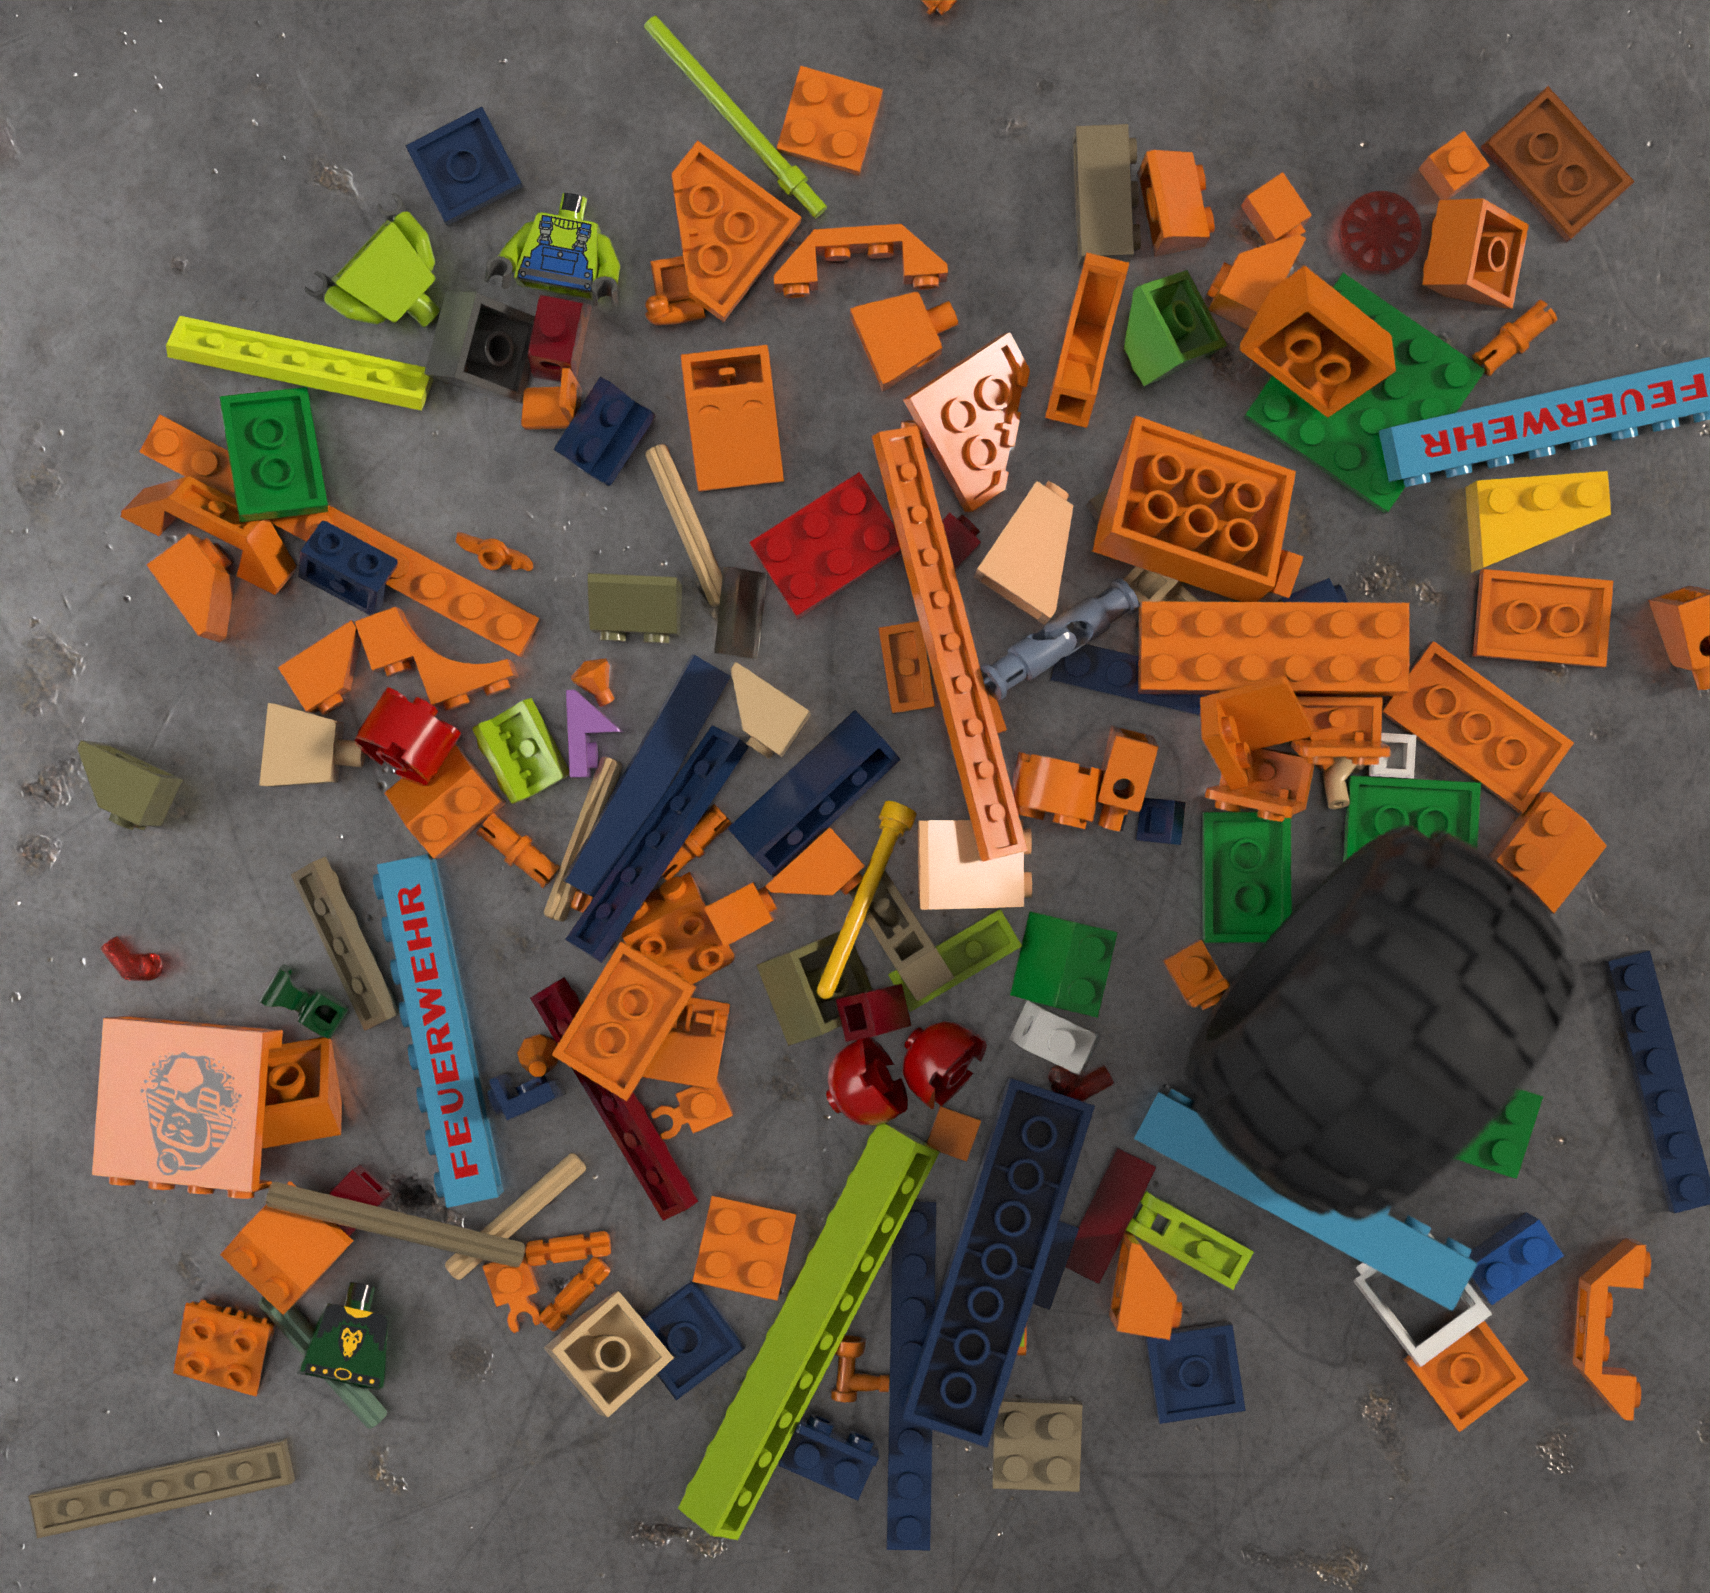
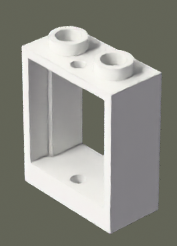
M1361 1263L1356 1267L1361 1275L1353 1282L1418 1368L1492 1315L1470 1284L1467 1283L1460 1298L1467 1305L1468 1309L1417 1345L1371 1284L1373 1280L1383 1273L1365 1263Z

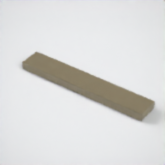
M287 1438L36 1491L32 1492L28 1498L37 1538L289 1485L295 1481Z

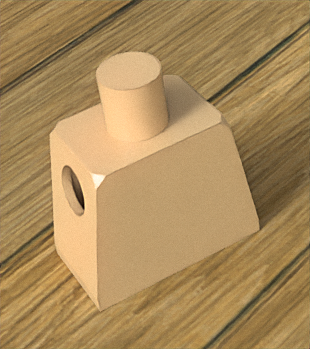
M268 703L259 785L282 787L337 783L340 765L363 767L366 754L355 744V741L343 740L344 722L283 705Z

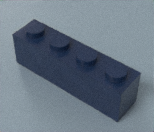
M854 710L728 827V830L774 878L894 767L901 758L876 730Z

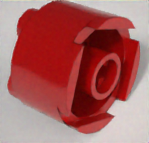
M387 687L358 730L354 741L366 755L381 766L386 762L397 769L394 774L420 786H427L461 736V732L451 724L435 718L438 710L427 701L416 697L411 703L404 695Z

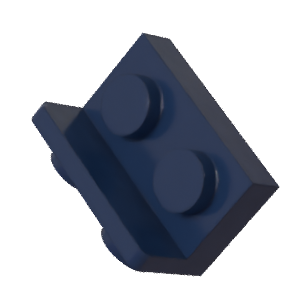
M600 376L553 450L584 473L610 486L654 420L655 413L635 402L613 383Z
M321 521L300 551L298 577L362 612L373 615L378 613L383 605L385 584L397 568L398 561L396 558L331 523Z
M510 1073L490 1079L489 1082L492 1089L487 1091L494 1111L497 1115L504 1113L506 1120L523 1115L567 1094L560 1078L548 1082L546 1075L516 1087Z
M811 1414L809 1418L802 1416L778 1466L858 1501L873 1466H876L879 1459V1449L873 1447L874 1441L858 1432L851 1431L848 1436L834 1430V1423L816 1414Z

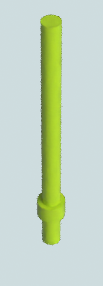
M656 15L651 17L644 25L647 32L779 178L777 181L779 186L788 196L794 195L815 219L822 215L827 206L806 183L808 178L796 165L791 166L664 23Z

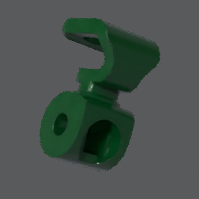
M287 965L280 966L259 1001L266 1007H284L291 1011L295 1010L298 1012L299 1017L297 1021L301 1025L320 1036L331 1039L348 1012L349 1007L337 997L320 988H317L315 992L309 993L302 987H295L290 977L292 969Z

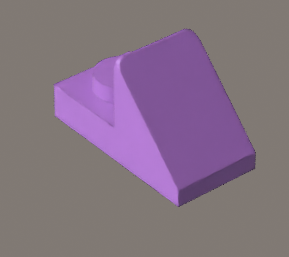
M566 690L570 778H591V768H598L597 742H590V735L624 732L576 690Z

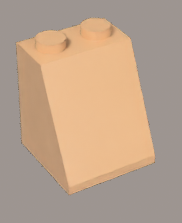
M1036 481L974 575L975 579L1043 625H1046L1056 612L1074 506L1066 501L1069 494L1050 481H1047L1045 486Z
M971 820L917 821L919 909L1024 907V898H1032V873L1024 872V854H1031L1032 851L1031 828H1023V820H1020L1028 851L982 862Z

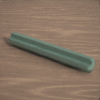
M263 1296L258 1302L259 1307L303 1355L314 1331L312 1325L294 1305L282 1315ZM324 1379L367 1428H374L387 1415V1410L367 1388Z

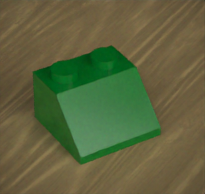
M1029 911L1010 995L1098 1018L1118 932Z

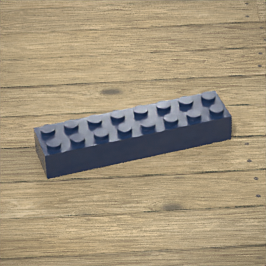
M1013 1078L1007 1080L901 1412L902 1420L988 1448L1095 1105Z

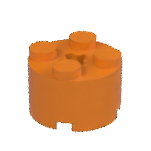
M1018 752L1011 784L1018 815L1044 820L1045 812L1054 814L1053 822L1085 829L1087 821L1093 822L1104 770L1091 767L1090 771V768L1081 767L1077 763Z

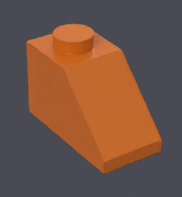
M355 621L347 622L278 667L306 712L316 713L320 711L322 715H325L344 703L341 696L351 690L362 642Z
M829 827L765 887L771 893L834 895L840 889L844 895H847L862 881L863 876L859 871L865 865Z
M752 882L704 907L723 946L726 947L774 921L771 912L776 910L777 906L765 886L758 889L755 882Z

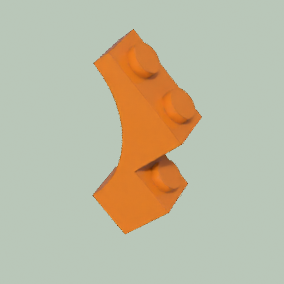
M1086 252L1067 321L1045 418L1084 428L1088 427L1115 315L1128 271V262Z
M396 606L355 621L372 671L378 673L385 672L387 677H392L411 670L410 662L415 661L431 705L436 707L443 705L445 711L469 704L468 696L483 690L486 696L506 691L511 688L509 681L519 678L513 661L509 659L486 664H470L441 656L429 648L417 636L407 621L403 610Z

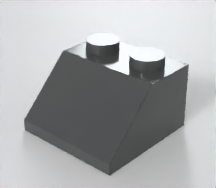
M446 291L424 375L459 388L522 403L524 390L526 389L531 371L528 350L535 316L477 292Z

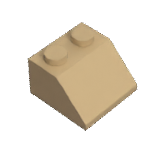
M735 662L731 668L742 728L750 736L746 744L768 759L774 753L783 757L811 716L810 711Z
M619 1291L614 1292L579 1316L544 1347L546 1352L595 1411L607 1418L674 1359Z

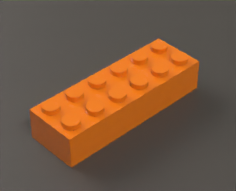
M1142 601L1139 606L1138 694L1212 695L1224 690H1231L1282 676L1287 678L1295 695L1402 696L1409 692V603Z

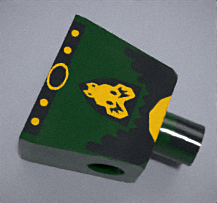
M350 1282L344 1306L330 1303L324 1306L298 1366L297 1374L373 1390L383 1388L388 1316L370 1312L375 1287Z

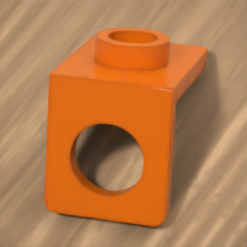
M570 368L562 369L561 387H530L524 390L521 425L524 429H564L568 427L581 407L582 387Z

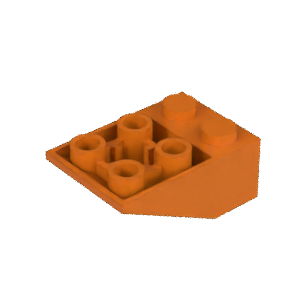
M768 344L681 354L698 492L784 482Z

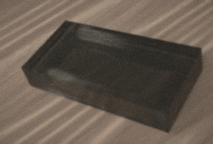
M735 567L723 568L715 654L758 659L767 573Z

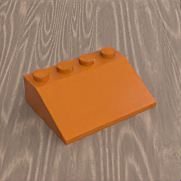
M1136 415L1130 425L1100 513L1092 552L1240 602H1258L1275 587L1296 471Z

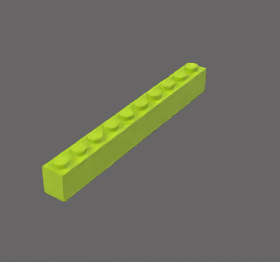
M883 1123L878 1125L869 1136L867 1146L855 1169L848 1176L846 1186L834 1209L829 1213L826 1224L815 1246L808 1253L806 1263L795 1284L789 1290L786 1301L774 1324L769 1328L766 1339L755 1361L748 1368L746 1378L734 1401L727 1408L726 1416L714 1439L708 1445L705 1456L694 1478L686 1487L685 1495L677 1509L711 1536L733 1540L739 1539L940 1151L904 1129Z

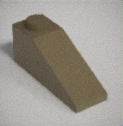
M884 871L865 920L918 1002L954 979V976L887 872ZM860 883L849 892L853 900Z

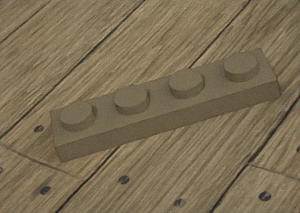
M323 857L315 860L291 874L364 1031L399 1015L400 1012L395 1004L394 995L384 981L376 964L375 954L368 947L358 926L356 914L349 907L340 888L338 876L331 869L327 858Z

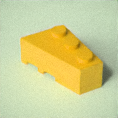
M1608 471L1477 480L1466 486L1471 571L1473 573L1611 515Z

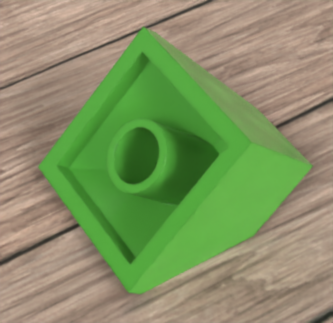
M1188 270L1142 284L1134 289L1124 350L1130 359L1133 371L1139 376L1143 386L1168 378L1227 346Z

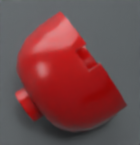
M951 1021L934 1023L925 1030L921 1027L917 1028L911 1033L904 1044L908 1051L903 1060V1075L909 1089L930 1109H934L935 1102L940 1106L944 1105L961 1090L974 1074L968 1070L969 1065L974 1057L978 1061H982L987 1048L986 1041L965 1025Z
M872 1037L855 1040L835 1055L829 1065L827 1080L829 1090L826 1091L827 1100L836 1113L842 1112L849 1120L865 1126H878L889 1122L908 1109V1097L902 1078L893 1081L886 1066L895 1064L884 1048Z

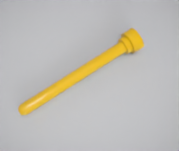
M885 801L878 817L881 820L879 826L882 830L817 987V993L823 999L832 997L898 837H903L905 831H910L917 813L903 804Z

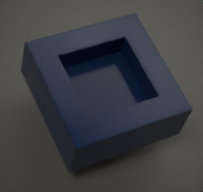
M1144 798L1139 812L1136 840L1181 845L1186 802Z

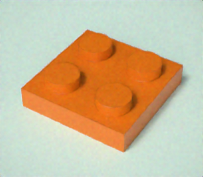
M800 65L778 141L777 151L781 154L860 176L883 96V89Z
M711 1196L692 1282L778 1301L796 1214Z
M1485 1321L1481 1322L1419 1368L1409 1355L1403 1359L1459 1432L1529 1380Z

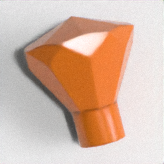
M607 658L585 661L571 676L574 684L595 697L599 707L605 706L615 699L609 689L610 665Z
M541 1034L524 1039L517 1052L521 1066L535 1077H541L554 1069L559 1060L552 1056L557 1047L555 1040Z

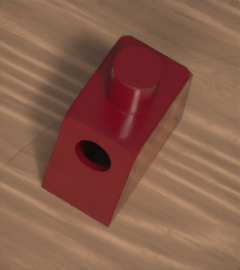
M545 295L539 296L528 350V359L534 378L561 383L562 369L570 368L577 379L592 307L590 304ZM545 362H552V363H555V364H557V365H559V366L549 365V364H546Z

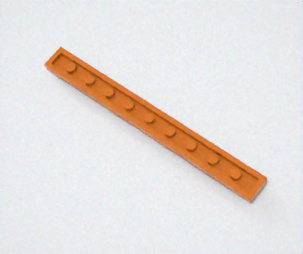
M159 414L139 452L185 477L190 476L236 499L228 450ZM328 505V512L269 519L272 524L306 542L320 522L327 521L396 558L398 561L397 568L386 582L387 586L522 657L542 620Z
M912 426L878 432L872 436V441L981 861L985 862L1028 851L918 427Z

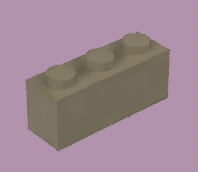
M1128 124L1076 126L1073 135L1078 265H1083L1086 252L1130 263L1134 250H1140L1141 248L1140 224H1133L1132 207L1139 206L1138 181H1131L1130 164L1137 163L1136 137L1129 138Z

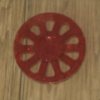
M1374 191L1356 199L1344 213L1339 231L1341 248L1344 250L1349 261L1366 272L1377 274L1395 271L1405 265L1417 251L1422 235L1420 218L1412 204L1402 196L1388 191ZM1376 200L1379 203L1377 214L1373 211L1370 201ZM1392 201L1397 204V209L1392 215L1387 214L1388 204ZM1355 209H1361L1366 220L1355 216ZM1402 215H1408L1411 219L1409 223L1398 225L1397 220ZM1348 225H1352L1362 231L1349 233L1347 231ZM1399 234H1412V241L1399 237ZM1366 241L1357 251H1354L1350 243ZM1392 245L1404 250L1405 256L1399 257ZM1373 248L1371 263L1363 260V256ZM1382 249L1389 260V264L1382 265L1381 263Z

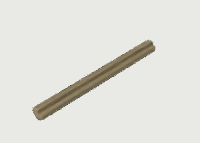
M279 1182L271 1183L265 1200L266 1205L270 1208L515 1268L521 1265L525 1253V1245L519 1241Z

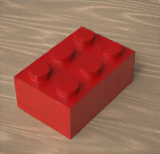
M860 472L749 542L751 549L797 620L902 554L894 524Z

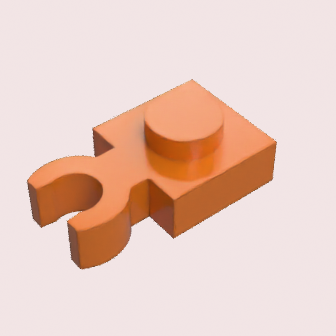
M718 1079L715 1090L690 1086L675 1094L680 1105L676 1107L661 1105L651 1113L653 1119L666 1114L673 1120V1127L660 1134L662 1139L673 1138L678 1134L682 1125L689 1123L694 1134L733 1116L731 1107Z
M524 1253L521 1265L516 1268L491 1261L484 1263L482 1267L496 1307L508 1303L511 1309L507 1317L510 1330L516 1333L521 1329L518 1322V1314L521 1312L529 1313L532 1316L534 1325H539L541 1323L539 1319L541 1309L537 1304L530 1301L528 1297L538 1293L539 1287L532 1267L527 1263L526 1253Z

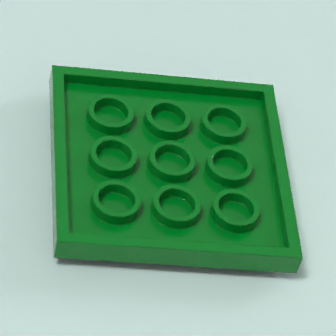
M1342 273L1332 288L1392 335L1396 371L1328 418L1272 375L1244 415V418L1386 514L1405 489L1403 479L1389 482L1379 430L1457 413L1485 372V369L1357 281Z

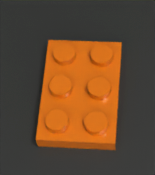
M1491 569L1480 570L1473 656L1595 668L1606 667L1614 581Z
M621 941L558 1043L552 1056L627 1101L697 986Z

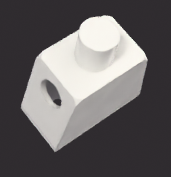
M1027 1000L1009 1039L1021 1048L1081 1075L1084 1074L1102 1035Z

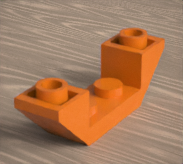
M902 224L814 229L774 274L775 293L784 292L785 298H804L810 296V291L818 290L816 256L825 255L826 261L848 260L851 258V254L868 253L869 258L881 259L894 256V251L902 250L904 285L913 284V289L915 290L936 289L939 287V282H947L948 264Z
M190 476L144 488L121 511V518L157 536H160L178 517L243 550L237 576L273 595L279 592L296 571L297 566L269 519L239 522L236 499Z
M1630 1238L1622 1240L1579 1277L1573 1365L1613 1412L1624 1420L1633 1421L1634 1408H1639L1641 1403V1386L1639 1382H1636L1637 1377L1625 1368L1602 1367V1363L1607 1362L1610 1353L1609 1338L1605 1335L1606 1318H1610L1612 1315L1613 1298L1611 1292H1608V1286L1643 1289L1644 1277L1647 1278L1651 1270V1256L1646 1251V1245Z

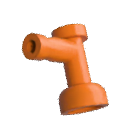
M845 1335L835 1353L839 1358L836 1387L831 1390L832 1400L855 1402L857 1401L858 1391H889V1375L880 1374L875 1376L855 1373L856 1358L862 1356L865 1352V1338Z

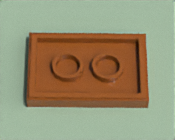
M1549 86L1481 146L1566 242L1572 239L1635 182Z

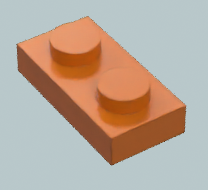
M920 622L879 627L878 631L892 714L935 707L925 641Z

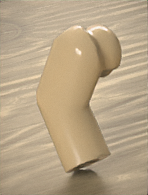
M1334 757V764L1323 772L1327 804L1330 809H1342L1349 805L1346 779L1351 773H1359L1360 769H1364L1365 765L1352 764V760L1346 759V757Z

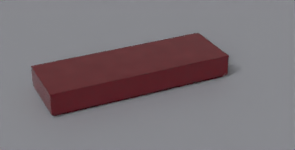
M1118 1147L1115 1148L1078 1224L1079 1230L1065 1268L1100 1284L1157 1168L1155 1165Z

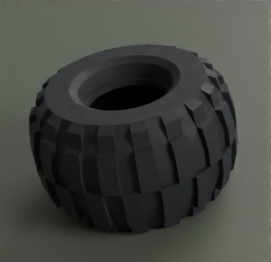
M1405 825L1381 834L1346 859L1306 897L1252 957L1211 1011L1194 1040L1185 1070L1187 1080L1200 1094L1196 1098L1195 1103L1197 1113L1226 1151L1273 1192L1311 1213L1324 1215L1330 1214L1334 1210L1347 1219L1350 1218L1353 1221H1357L1391 1208L1430 1182L1487 1128L1524 1084L1549 1048L1564 1020L1576 982V974L1573 972L1574 967L1563 956L1566 948V940L1562 936L1563 933L1540 901L1484 852L1443 831L1434 832L1430 837H1427L1413 827Z

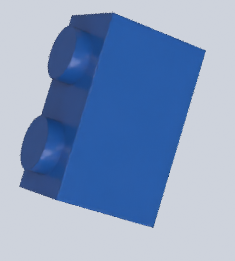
M1526 1212L1472 1249L1469 1258L1475 1260L1478 1264L1469 1282L1482 1299L1493 1305L1564 1257V1255L1540 1219Z

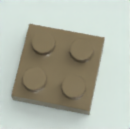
M1003 1398L994 1425L992 1488L1079 1492L1082 1402Z

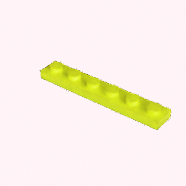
M179 316L166 344L168 358L420 411L423 409L433 382L432 377L424 375L426 367L185 316Z

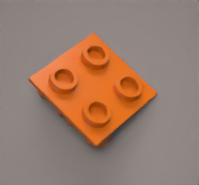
M691 997L642 1077L715 1090L730 1004Z
M203 1299L199 1303L194 1301L186 1303L173 1373L256 1397L259 1390L268 1341L271 1342L276 1325L269 1323V1318L267 1317L262 1319L248 1315L244 1319V1311L238 1310L237 1314L233 1316L231 1315V1307L226 1306L223 1311V1307L209 1304L207 1300Z

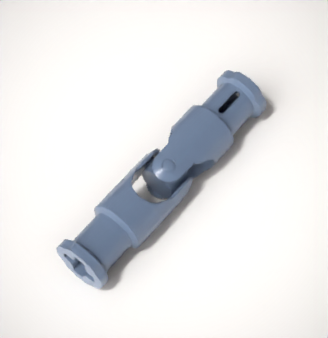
M1116 578L1111 582L1109 589L1095 598H1085L1047 623L1042 630L1026 636L1009 647L1007 655L991 665L983 664L980 666L986 690L996 700L1005 698L1007 690L1023 680L1031 681L1056 664L1061 658L1070 655L1110 629V623L1125 613L1132 615L1139 607L1135 592L1126 581ZM1072 622L1074 625L1073 633L1066 627Z

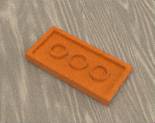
M1434 641L1429 642L1409 670V692L1402 696H1390L1382 707V714L1409 734L1416 735V739L1474 781L1481 783V786L1519 813L1526 811L1574 744L1565 735Z

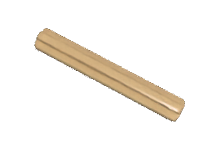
M665 444L656 445L646 451V458L709 604L712 607L724 604L731 599V594Z
M602 757L598 763V768L595 771L544 909V915L550 919L559 922L567 919L577 888L563 881L615 789L622 770V763L609 757Z
M570 1153L480 1232L508 1239L585 1172L586 1166L576 1154ZM455 1253L446 1261L445 1267L456 1280H461L481 1263L483 1259Z

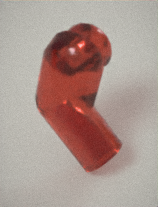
M118 936L112 938L100 948L124 980L149 982L158 978L162 973L163 961L160 956L155 953H130Z
M1059 1065L1053 1067L1048 1073V1080L1052 1083L1051 1089L1055 1093L1080 1101L1087 1100L1115 1084L1105 1065L1085 1076L1070 1073L1068 1069Z

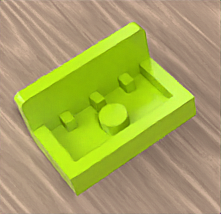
M532 698L522 700L494 718L472 727L477 738L478 748L487 757L497 776L498 786L507 796L510 803L514 804L533 797L570 776L569 768Z

